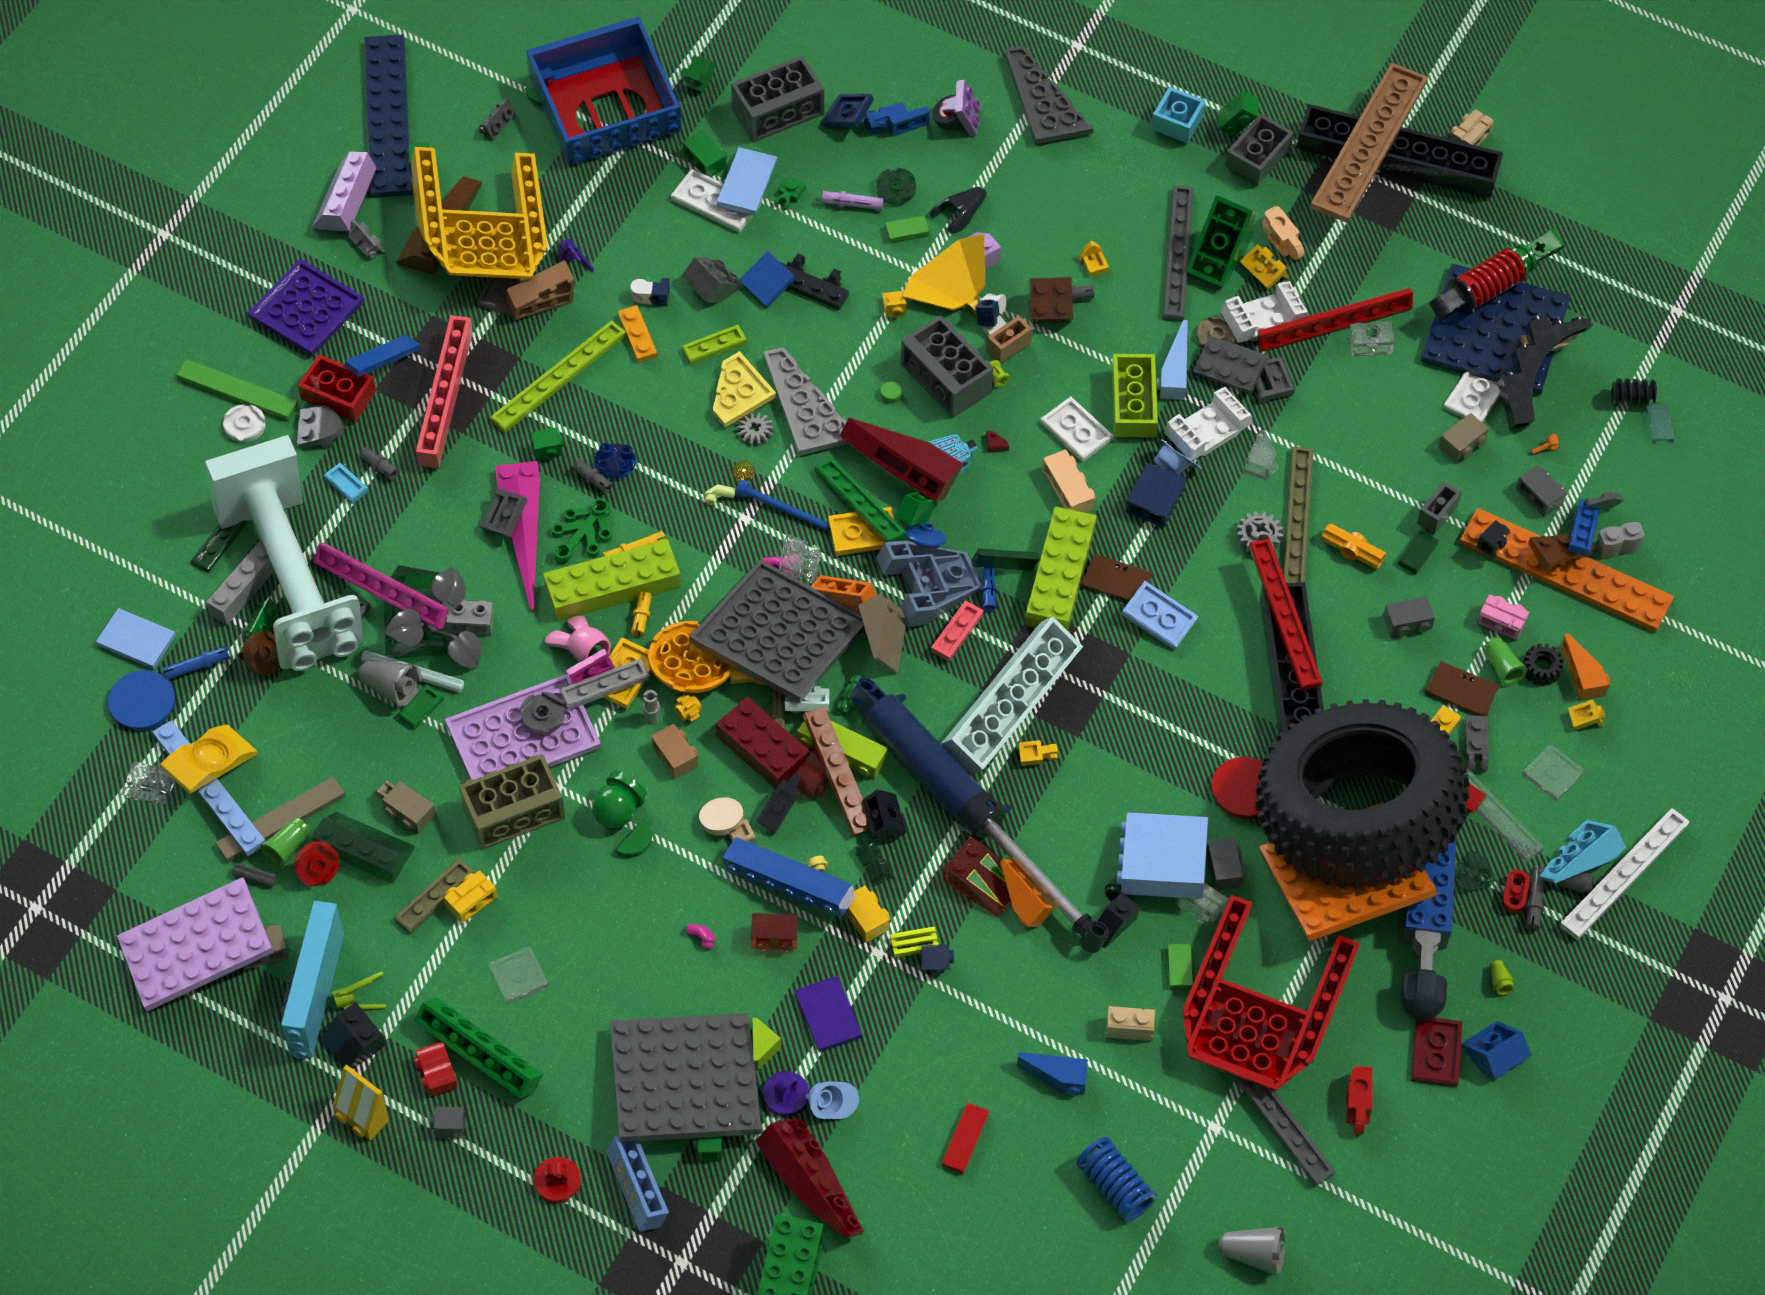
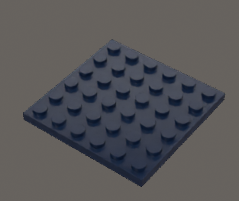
M1452 263L1442 294L1448 292L1447 286L1450 279L1458 277L1472 268ZM1520 282L1488 302L1483 303L1481 306L1476 307L1470 314L1457 310L1442 321L1435 314L1422 353L1421 362L1464 374L1468 371L1470 375L1498 382L1503 374L1515 371L1511 354L1517 346L1522 345L1520 338L1526 335L1524 327L1529 320L1541 316L1542 319L1549 317L1551 324L1559 320L1564 321L1571 296ZM1555 350L1549 351L1543 359L1536 374L1533 393L1542 394Z

